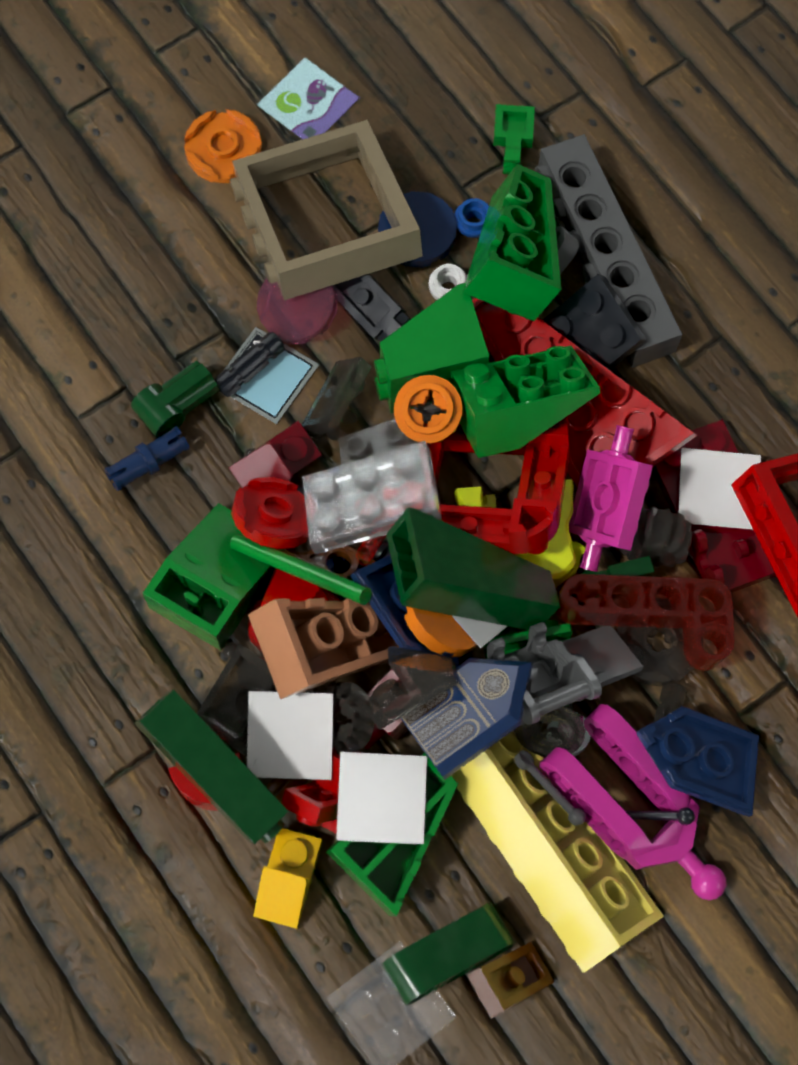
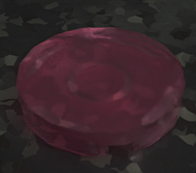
M266 278L258 292L257 312L263 326L269 332L277 334L283 342L288 344H304L312 341L311 338L316 337L319 333L322 335L330 327L336 316L338 298L332 285L284 300L277 282L271 284L268 278Z

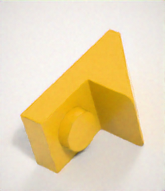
M284 828L281 829L276 835L267 867L264 866L262 870L253 915L255 918L298 929L322 846V839Z

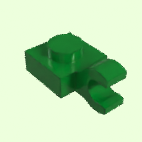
M496 104L493 146H505L503 174L509 175L513 168L520 163L521 147L532 148L534 106Z

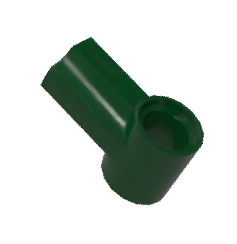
M196 360L164 384L154 383L141 390L133 399L131 408L151 432L159 438L171 431L172 428H179L183 424L186 414L219 391L218 384L208 369Z

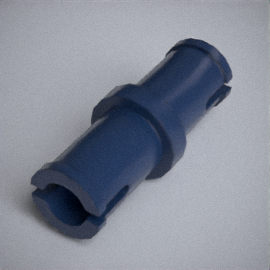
M174 427L171 431L147 445L142 442L135 447L134 453L110 467L104 468L109 481L113 480L114 482L112 484L113 487L120 491L123 487L148 472L153 475L160 471V465L189 450L190 447L186 438L180 437L182 434L180 429Z

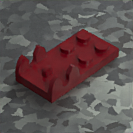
M723 419L692 430L698 436L681 447L738 453ZM681 448L652 467L712 600L776 576L754 530L678 523Z

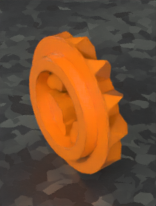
M435 375L416 377L408 381L396 396L394 403L396 423L400 430L414 441L422 444L442 442L445 438L456 432L463 416L461 397L456 388L442 377ZM430 392H432L435 407L446 411V414L432 415L431 421L425 427L422 413L411 409V407L425 406L427 399L430 398Z

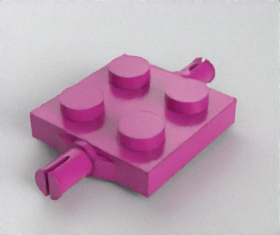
M616 425L617 428L611 450L598 452L587 449L573 503V515L569 522V532L579 535L587 543L580 568L598 572L603 547L613 546L631 551L653 465L637 462L631 455H627L635 429Z

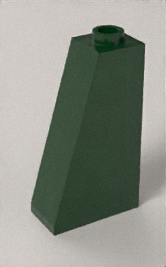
M408 507L386 533L401 606L529 630L530 626L540 622L545 623L561 607L551 571L418 509Z
M174 689L166 692L134 722L248 842L256 844L261 839L264 843H267L285 826L281 818L289 811Z

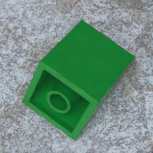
M465 283L455 286L380 342V358L374 360L377 377H374L379 400H387L391 414L394 413V403L398 392L411 379L423 375H435L446 379L452 384L451 371L463 369L470 364L489 363V353L471 296L463 293Z

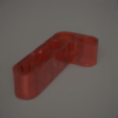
M579 574L567 579L558 593L561 607L556 611V614L566 623L574 625L683 628L685 658L697 670L708 671L714 669L734 649L732 596L728 587L718 580ZM572 593L577 594V598L570 596ZM612 594H621L626 597L630 608L618 607L612 599ZM661 595L669 599L672 604V610L661 608L657 604L655 596ZM699 597L709 599L714 605L715 612L705 610L700 605ZM578 601L585 602L583 606L578 605ZM704 638L712 641L716 646L717 655L706 652L702 647L701 639Z

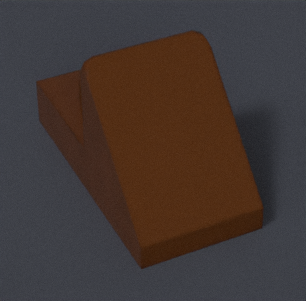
M532 941L467 975L476 990L479 1000L483 1003L491 1018L502 1014L554 983Z

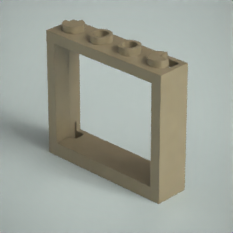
M368 120L232 161L236 177L230 179V184L234 191L236 202L244 201L245 205L241 206V212L248 230L255 228L256 233L252 234L257 254L259 258L267 257L268 262L264 263V268L268 281L271 284L277 282L284 300L423 257L420 228ZM359 158L390 223L391 229L286 261L257 189Z

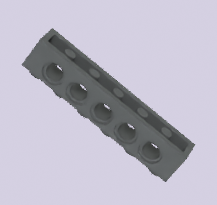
M585 134L542 148L539 164L535 167V172L551 178L555 219L557 222L562 221L565 229L579 241L576 254H578L582 263L581 271L585 283L589 282L597 274L605 276L630 315H638L645 320L643 322H636V324L648 341L627 357L631 368L675 353L682 333ZM573 183L578 185L579 187L573 188L567 186L566 184ZM581 216H591L596 220H585ZM605 248L611 251L612 253L603 254L599 252L597 249ZM621 281L625 283L628 287L620 288L615 286L612 282Z

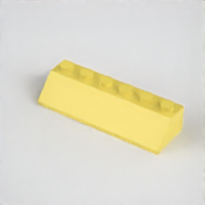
M525 723L511 731L451 776L458 782L457 789L461 793L464 802L477 816L487 831L490 840L503 854L513 869L516 878L524 885L539 907L542 916L550 923L565 945L570 957L576 961L584 973L664 916L625 860L615 854L586 822L579 826L571 824L568 820V813L528 770H522L515 764L514 757L520 751L525 750L531 754L534 759L533 764L540 770V762L549 754L531 727Z

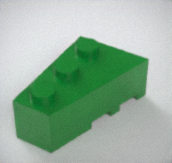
M424 752V753H422V754L419 755V756H427V755H426V753ZM427 756L424 844L337 840L326 851L389 916L397 917L403 904L402 901L414 876L417 874L421 860L437 831L458 782L452 776L444 780Z

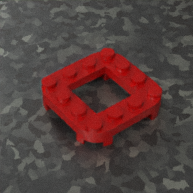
M559 421L522 448L500 453L524 455L517 498H514L512 509L433 504L444 451L475 452L460 424L457 426L456 432L452 433L442 442L422 444L408 438L400 430L401 441L390 489L384 490V501L390 529L404 511L411 507L512 554H541L546 551L549 541L556 534L560 523L569 463L567 423Z

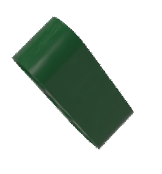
M488 903L401 949L386 959L382 965L405 1006H408L499 956L511 948L515 941L493 904Z

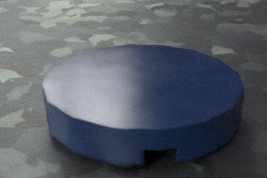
M413 191L403 194L420 228L423 257L401 264L406 267L423 268L430 266L431 262H435L438 259L441 261L448 256L455 244L457 221L453 210L443 199L431 193ZM382 211L379 217L378 232L391 229L384 211Z

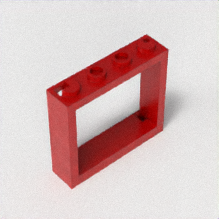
M797 453L753 464L731 486L798 618V523L778 486L779 484L798 480Z

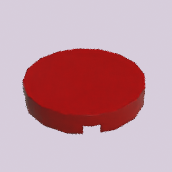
M260 477L250 480L247 486L240 487L236 491L231 515L235 526L246 538L261 546L287 549L306 543L312 536L317 524L318 509L314 499L308 493L304 496L301 492L297 491L298 485L291 481L276 477Z

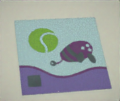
M304 58L257 106L301 139H306L325 133L359 97Z

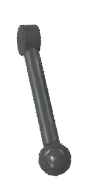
M525 750L520 751L514 757L515 764L522 770H528L568 813V820L571 824L575 826L582 825L586 820L585 812L580 808H574L533 764L534 759L529 752Z

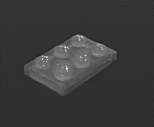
M426 441L302 477L309 543L315 554L386 535L408 507L418 509L437 519H442L431 453Z

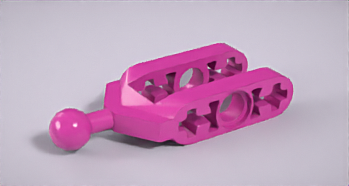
M605 704L599 705L584 720V726L593 740L659 810L678 812L681 808L687 807L693 810L695 815L694 821L690 825H682L679 821L670 820L649 840L634 820L567 750L556 747L540 762L541 772L574 808H580L585 812V822L615 854L627 860L635 870L678 862L691 876V888L695 895L709 901L716 900L722 896L727 887L726 876L717 866L704 864L691 850L695 838L699 805L690 795L670 788L638 738L636 731L616 710Z

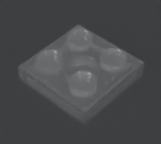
M401 941L326 997L373 1065H397L456 1019V1016L437 990L417 1002L405 1006L382 965L390 956L405 948Z

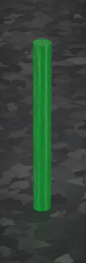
M235 534L230 541V548L234 551L361 605L367 604L371 598L372 591L366 586L277 549L261 546L241 534Z

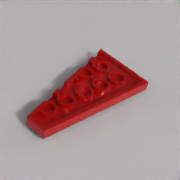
M475 298L472 300L486 347L495 361L505 360L512 355H528L543 352L554 346H572L599 385L600 394L561 420L562 423H567L569 434V463L567 472L577 488L587 449L598 452L611 450L617 428L616 425L635 429L627 455H631L637 462L653 465V467L698 436L539 317L535 321H531Z

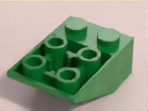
M554 346L543 352L528 355H512L505 360L486 364H470L463 369L451 371L452 385L458 391L462 401L463 416L459 424L478 458L522 448L600 394L599 385L572 346Z
M218 503L168 555L142 594L149 609L222 651L275 568L230 548L232 537L235 534H243L234 524L231 515L232 510Z

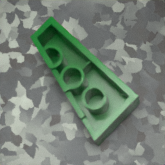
M517 164L491 198L463 293L502 308L511 314L535 321L561 291L551 178Z

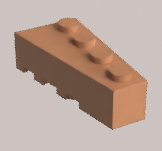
M312 598L305 601L274 599L248 614L280 700L404 657L407 654L396 644L369 602L361 605L350 599L344 601H325V598Z

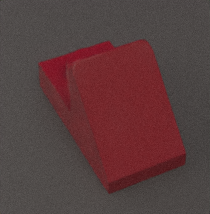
M298 420L228 467L241 488L248 485L250 480L260 477H276L290 480L295 473L322 454Z

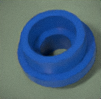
M477 198L468 199L460 204L454 215L457 221V230L467 237H480L489 208L488 204ZM471 217L478 218L480 222L472 223L467 220Z

